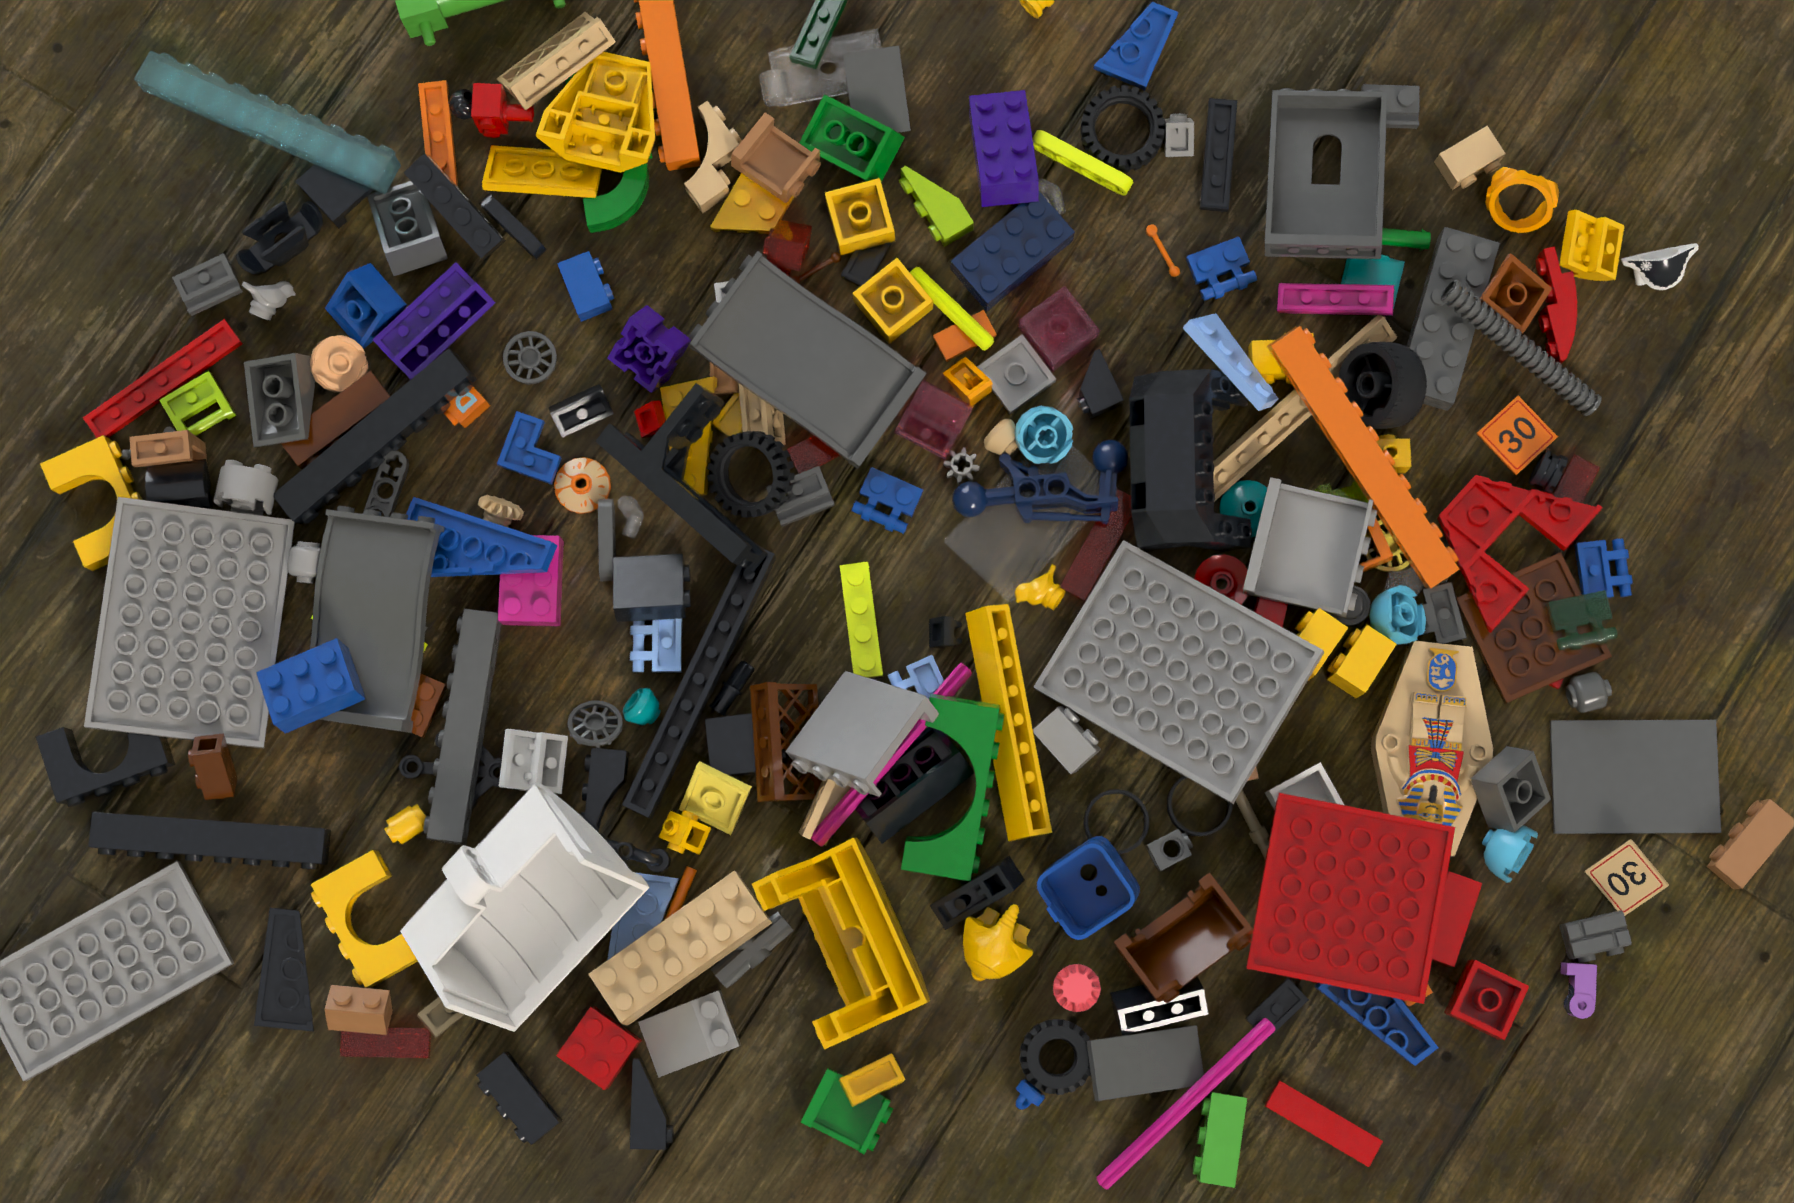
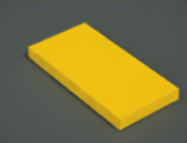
M491 145L482 180V188L487 191L596 198L602 168L565 160L551 149Z

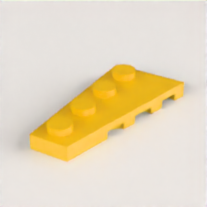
M713 376L661 387L663 411L666 420L695 383L714 393L715 388H717V378ZM712 421L703 429L701 438L690 445L684 480L702 496L707 495L708 491L707 475H709V470L707 468L708 463H710L709 447L710 442L712 443Z

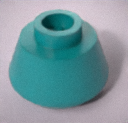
M640 688L628 699L623 708V715L626 721L643 726L647 723L652 724L658 718L660 703L650 688Z

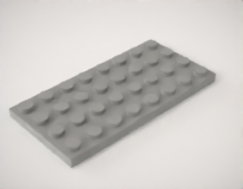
M176 861L0 961V1038L23 1081L30 1080L234 964L181 862Z

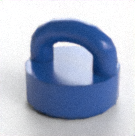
M1025 1079L1021 1080L1016 1087L1020 1095L1015 1105L1020 1110L1026 1109L1031 1103L1040 1106L1045 1099V1095Z

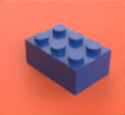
M338 638L256 672L272 723L284 733L293 731L366 699L349 648Z

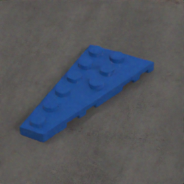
M413 497L406 515H409L408 520L417 521L418 516L435 518V524L445 527L444 533L441 532L439 536L431 577L547 572L558 546L551 541Z

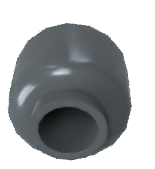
M1597 672L1574 676L1570 679L1569 685L1565 687L1568 704L1580 713L1604 708L1607 705L1608 696L1612 695L1609 681L1607 679L1603 680Z

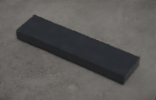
M1209 98L1200 210L1228 212L1238 100Z

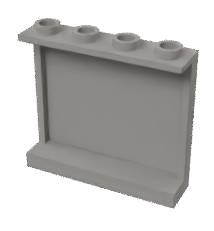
M1270 477L1243 587V594L1315 611L1321 608L1328 614L1346 617L1348 610L1354 611L1358 595L1352 593L1354 582L1360 583L1364 566L1359 565L1361 554L1367 555L1371 538L1365 537L1368 526L1374 527L1377 510L1372 509L1374 500H1369V503L1282 484V480Z
M845 671L785 752L793 760V767L801 773L806 774L810 772L823 781L830 779L843 788L850 786L860 794L866 795L869 793L880 797L882 793L873 783L917 721L922 719L933 723L939 713L925 695Z

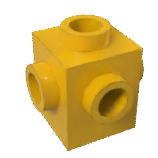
M1390 434L1378 436L1380 440L1377 441V444L1382 451L1386 449L1394 459L1395 464L1392 467L1396 473H1406L1411 468L1410 439H1396L1395 435Z
M683 810L681 815L670 811L663 823L659 838L669 842L667 848L681 854L687 849L700 855L711 827L697 822L699 816Z

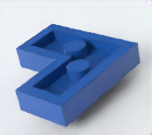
M516 411L497 465L552 485L562 458L559 455L536 448L545 424L544 420Z

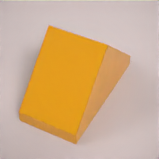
M966 356L943 372L945 378L968 408L992 392L993 383L991 379Z

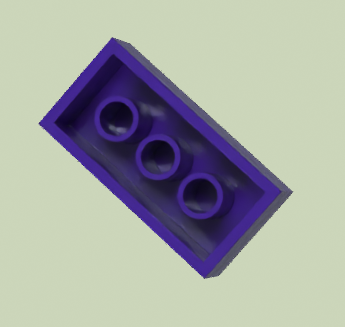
M1025 90L969 96V117L981 206L988 207L1039 201V179Z

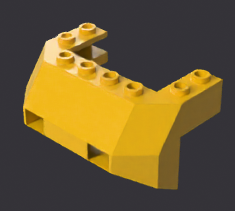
M854 837L809 860L776 871L752 883L757 900L760 902L763 911L791 900L799 899L803 913L808 919L815 940L819 944L826 960V965L831 971L838 987V992L846 1005L837 1011L812 1021L824 1049L930 1002L920 968L875 867L858 838Z

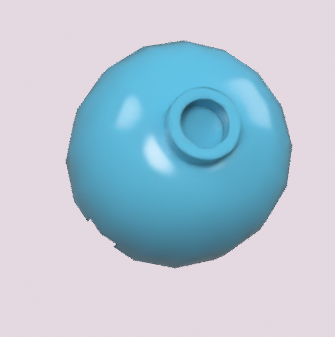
M1042 405L1033 407L1022 414L1016 424L1015 440L1017 447L1027 459L1035 464L1056 463L1065 457L1072 447L1073 426L1066 415L1053 407Z
M1398 585L1378 594L1370 606V624L1373 629L1397 645L1411 643L1418 640L1417 637L1423 635L1425 631V610L1422 604L1417 605L1413 598L1417 595L1412 589L1407 586Z
M1525 825L1520 827L1515 833L1504 829H1497L1496 831L1490 829L1482 842V845L1486 846L1484 860L1490 872L1506 883L1511 882L1512 878L1508 875L1512 871L1516 873L1520 871L1534 847V844L1529 842L1531 836L1537 839L1538 833Z

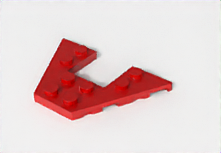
M1475 475L1439 514L1438 522L1449 546L1459 559L1457 561L1458 566L1488 632L1491 633L1526 595L1529 588L1486 554L1487 549L1519 515L1561 550L1565 551L1601 511L1602 506L1597 505L1595 507L1572 501V498L1568 497L1558 498L1551 493L1535 489L1526 490L1514 487L1511 483L1503 481L1494 482L1487 477Z

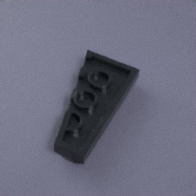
M270 908L254 1026L314 1032L300 911Z

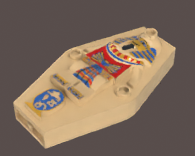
M1414 641L1407 648L1373 733L1371 753L1383 813L1456 827L1450 857L1456 854L1477 800L1470 779L1492 760L1493 745L1473 647Z

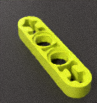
M1037 130L1032 138L1034 149L1117 194L1127 195L1133 184V180L1126 174L1045 131Z

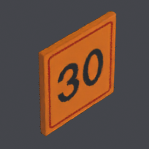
M1519 395L1476 433L1515 475L1558 437Z

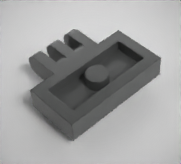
M1452 582L1434 586L1431 589H1423L1427 603L1423 604L1426 617L1423 635L1435 632L1437 643L1441 644L1467 639Z

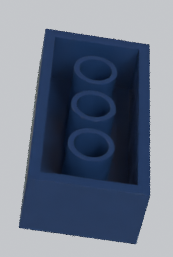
M1039 191V201L1018 205L952 259L950 270L987 312L1073 241L1075 232Z

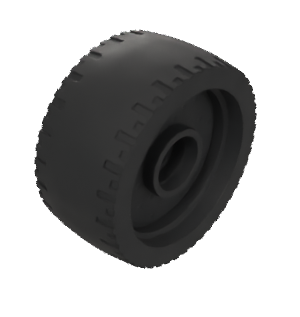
M1370 342L1357 346L1344 359L1340 368L1339 378L1348 390L1345 395L1350 403L1355 401L1362 410L1364 416L1361 419L1366 427L1370 425L1376 429H1387L1406 425L1417 416V413L1422 408L1427 388L1426 371L1422 361L1419 359L1420 357L1409 347L1392 342Z

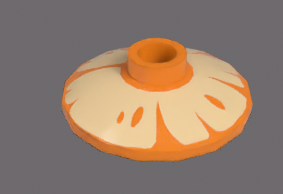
M586 457L574 458L565 463L557 472L554 481L555 495L560 504L569 511L578 514L591 513L598 509L599 499H608L611 490L610 476L605 467L596 460ZM584 479L586 480V486L581 489L577 488V481Z

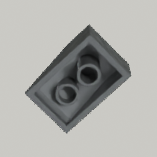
M411 181L367 196L393 276L448 259L429 200Z
M292 353L244 362L254 447L308 439L315 380L310 369L311 356Z

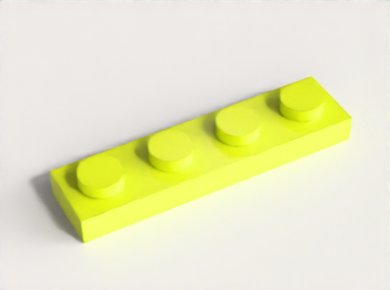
M868 562L840 565L853 673L867 678L882 677L883 672Z

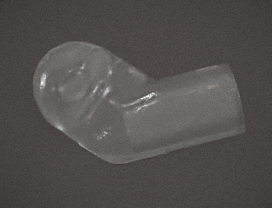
M1039 179V191L1060 215L1064 214L1066 208L1060 187L1048 180Z
M624 495L619 498L617 503L618 508L627 519L622 534L635 539L644 513L635 498Z

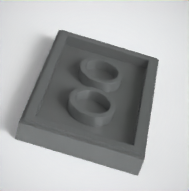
M899 45L843 53L850 108L896 132L911 131Z

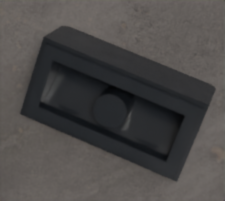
M600 384L549 407L550 414L562 438L614 414Z

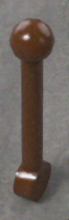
M833 252L829 259L799 277L792 276L791 278L800 284L801 281L831 263L840 262L841 255L838 252Z

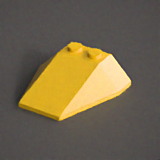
M602 52L578 70L544 110L536 137L562 158L572 162L620 173L647 163L655 141L650 62Z

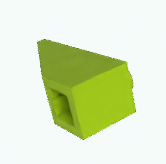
M907 166L901 168L900 185L907 195L909 193L913 195L916 200L913 203L921 218L926 217L931 226L928 229L936 242L940 240L945 247L973 231L974 222L959 198Z

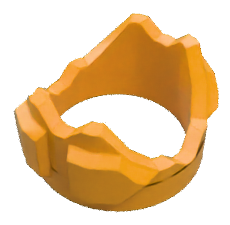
M1502 167L1492 177L1491 186L1487 189L1485 203L1493 220L1499 226L1511 232L1526 233L1537 230L1550 221L1553 208L1557 207L1559 189L1557 183L1547 180L1543 176H1535L1527 173L1525 170ZM1515 184H1527L1537 188L1546 200L1539 205L1533 214L1525 219L1513 221L1503 212L1499 203V193L1503 189Z

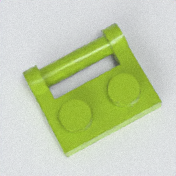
M210 371L159 400L176 430H188L195 436L226 418L230 420L237 416ZM216 402L219 404L220 409L190 427H186L184 421Z

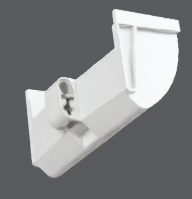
M535 782L475 849L463 845L442 867V871L447 879L409 919L400 932L446 1008L515 1032L650 887L641 875L632 872L615 850L582 816L551 790Z

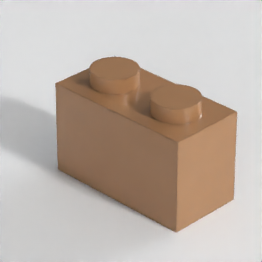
M331 985L325 1005L328 1030L387 1035L392 1015L390 990Z

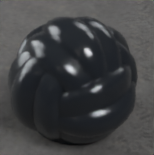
M458 90L450 97L449 108L456 118L463 120L472 118V92L470 90Z

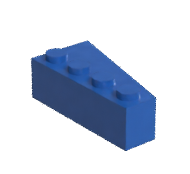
M1322 983L1314 986L1414 1066L1439 1048L1401 999Z

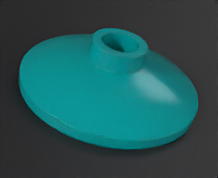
M1251 480L1235 483L1221 498L1220 514L1251 519V537H1255L1267 487ZM1245 503H1253L1255 510L1248 512L1244 507Z

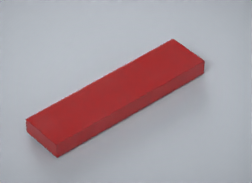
M1279 1080L1264 1105L1367 1167L1371 1165L1383 1143L1379 1138Z

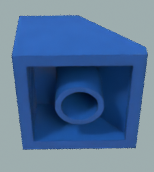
M369 263L347 272L325 309L347 335L364 349L373 342L372 339L403 312L407 304L376 268Z

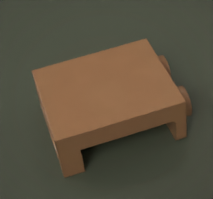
M765 112L732 152L731 166L784 203H787L792 196L797 197L804 187L803 182L809 175L811 177L814 176L820 168V150L814 148L811 152L774 127V118Z
M188 430L129 437L131 462L134 467L206 459L207 461L206 443Z

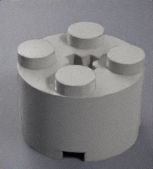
M226 460L225 466H222L213 502L223 508L224 503L231 505L232 512L263 516V512L266 511L267 515H271L275 499L273 496L277 490L279 480L271 474V468L268 466L255 464L254 468L243 466V463L236 460Z

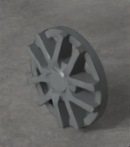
M527 331L517 334L507 343L503 353V362L506 371L513 379L530 385L548 379L555 370L557 354L554 345L545 335ZM528 337L530 346L524 347L521 339ZM533 337L540 338L542 341L534 346ZM518 341L521 350H510L514 343ZM548 344L550 349L540 353L539 349ZM552 354V362L550 364L544 358ZM518 355V360L508 361V356ZM540 364H544L549 369L543 373L538 367ZM510 366H519L516 375L513 373ZM524 368L528 370L526 379L520 377ZM535 370L540 375V377L531 379L533 371Z
M604 701L582 703L573 709L568 718L570 736L579 745L584 744L595 746L596 748H600L601 745L605 744L611 745L612 741L622 732L621 713L615 706ZM589 707H593V710H592L591 713H589L588 711H586V710H584V709H587V708H589ZM598 707L605 708L602 713L597 712ZM611 711L615 716H608ZM579 714L584 719L576 717V715ZM601 734L604 738L598 740L597 735Z

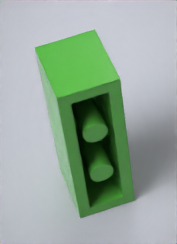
M1210 1092L1208 1097L1202 1100L1201 1115H1205L1204 1127L1199 1126L1197 1134V1144L1201 1145L1200 1157L1195 1156L1193 1163V1174L1197 1175V1181L1235 1188L1247 1104L1246 1097Z

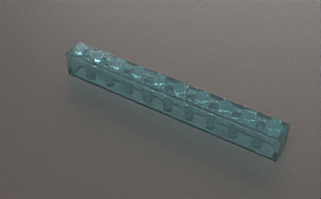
M150 51L134 78L144 92L386 194L401 167L400 162L395 156V151L385 145L377 147L359 134L355 136L346 134V131L338 125H325L312 114L307 113L306 116L299 114L295 108L285 103H282L280 106L273 103L271 98L262 93L254 95L238 83L233 85L226 83L222 77L210 72L209 75L202 73L198 67L188 62L183 65L165 52H162L160 55Z

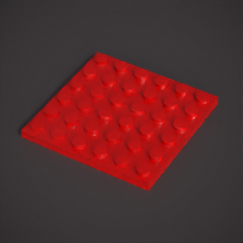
M1278 793L1246 968L1424 1004L1456 827Z

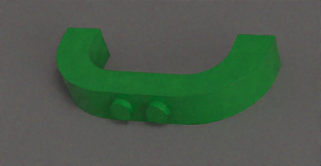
M574 73L572 76H570L568 79L565 80V81H566V84L571 80V78H572L576 73ZM651 150L649 159H653V157H652V150ZM648 162L624 171L620 183L611 192L596 196V198H583L586 222L590 233L615 228L626 222L637 212L646 197L649 187Z

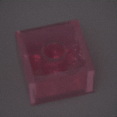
M1066 286L1019 319L1018 324L1019 330L1052 372L1095 341L1100 332L1099 328Z

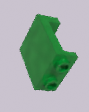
M827 1068L801 1123L831 1136L858 1150L863 1155L867 1149L873 1151L880 1137L875 1132L880 1122L887 1123L894 1109L889 1106L891 1099L878 1094L852 1107L839 1082V1079L844 1077V1075Z

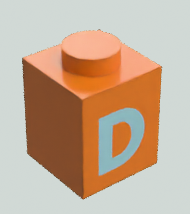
M472 387L465 395H458L451 400L450 407L443 414L454 426L460 423L466 428L488 409L490 405Z

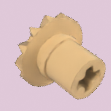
M485 495L480 497L478 501V506L484 509L483 520L508 527L512 520L522 519L524 512L519 505L503 498Z

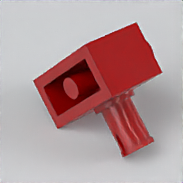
M473 83L471 117L479 132L484 136L497 138L500 137V134H508L509 121H534V105L525 110L520 104H510L502 84Z

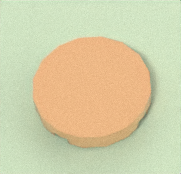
M344 335L328 337L320 341L312 351L310 357L311 373L315 381L324 389L334 393L342 392L367 373L368 361H366V353L363 347L352 338Z

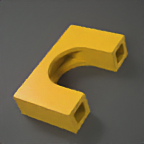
M104 435L40 463L51 490L58 494H62L89 481L104 480L112 485L117 499L118 497L142 500L138 492L134 493L130 484L134 482L130 470L127 466L123 467L119 457L122 456L118 443ZM115 514L111 521L103 528L73 541L83 566L91 571L108 564Z
M376 850L364 854L311 884L314 890L311 892V896L315 904L319 908L323 907L328 916L325 918L327 927L332 934L337 933L341 941L338 947L346 960L350 958L354 966L352 974L359 985L363 984L365 988H371L418 962L402 934L384 944L372 945L358 937L353 929L351 911L357 898L365 891L392 877L380 852Z

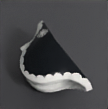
M1694 243L1622 258L1621 262L1624 266L1634 270L1636 285L1647 284L1649 287L1657 290H1666L1674 287L1681 281L1687 262L1698 251V244Z

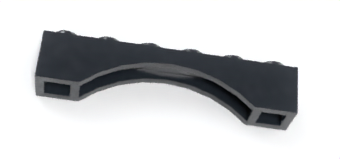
M592 748L591 755H586L585 772H589L588 783L583 784L582 801H586L585 812L580 813V816L598 833L608 804L616 792L627 782L628 751Z

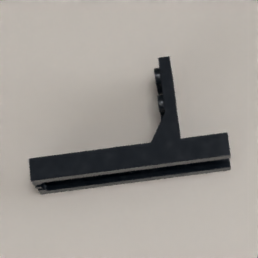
M695 383L646 446L628 432L624 434L616 426L609 423L595 442L732 563L743 568L746 567L754 572L768 553L684 480L690 445L701 438L703 429L720 414L721 407L725 401L718 395ZM668 446L672 447V449L667 454Z

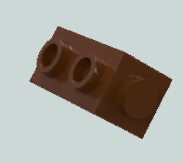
M224 733L195 737L193 747L188 751V760L190 766L195 767L196 770L195 782L197 788L202 789L205 800L234 797L237 775Z

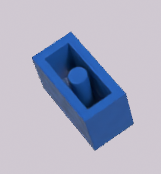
M587 251L557 263L581 322L613 309L610 300L615 298L609 284L603 285L599 275L604 274L598 257L592 259L590 252Z

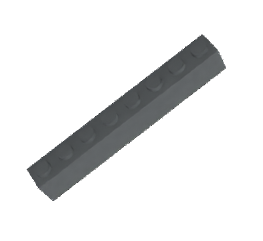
M464 609L463 617L459 616L456 631L460 636L458 645L455 644L452 651V662H455L454 673H449L447 689L451 691L449 701H445L442 713L446 722L444 730H440L438 736V747H441L440 758L435 759L433 766V775L437 777L435 787H431L429 791L428 803L432 805L430 816H426L424 821V833H427V839L432 842L467 845L502 624L498 621V613Z

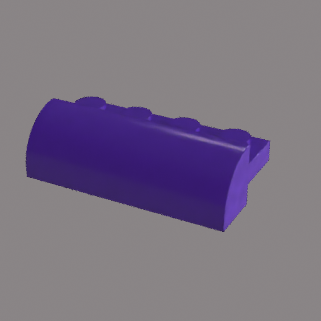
M455 262L372 340L411 380L439 357L483 316L495 302Z

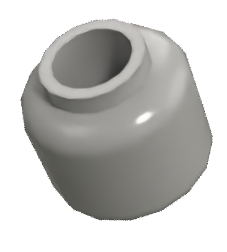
M298 541L297 546L290 548L288 573L292 576H297L296 582L314 584L321 550L320 543Z

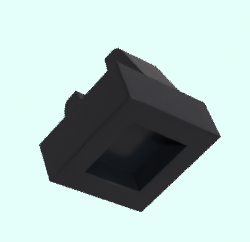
M951 616L929 619V648H944L961 644L962 639L954 637V629L961 628L962 623L954 620V617Z

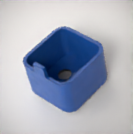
M1102 836L1090 838L1057 860L1042 873L1037 881L1038 892L1048 906L1046 910L1055 923L1058 921L1065 932L1076 940L1087 938L1128 911L1140 893V886L1111 842ZM1083 865H1094L1097 869V877L1093 880L1084 879L1081 875ZM1104 885L1107 888L1106 895H1098L1096 892L1097 886Z

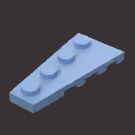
M1216 313L1191 319L1184 325L1183 329L1258 411L1274 405L1278 397L1273 392L1272 387L1264 380Z

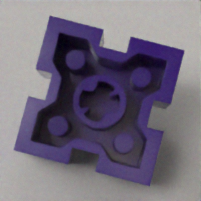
M646 305L629 317L621 332V335L624 337L615 343L608 359L624 372L629 369L635 372L637 375L634 380L653 393L670 379L678 365L675 361L683 356L691 339L674 326L670 329L666 328L663 325L665 319Z

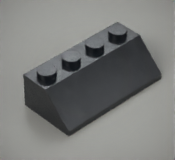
M928 727L877 783L876 787L882 793L880 797L868 794L855 810L880 843L883 844L972 776L974 772L960 751L942 731Z

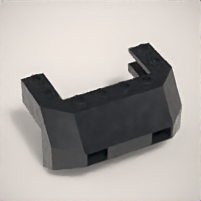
M1213 369L1160 371L1134 377L1129 398L1131 514L1137 547L1144 552L1182 546H1193L1218 551L1251 548V519L1214 513L1213 409L1219 411L1230 409V404L1243 407L1248 406V399L1221 371Z

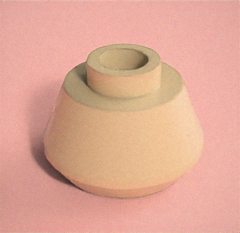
M1003 419L990 431L984 439L986 450L1001 456L1004 453L1011 455L1018 448L1015 440L1016 426L1013 420Z

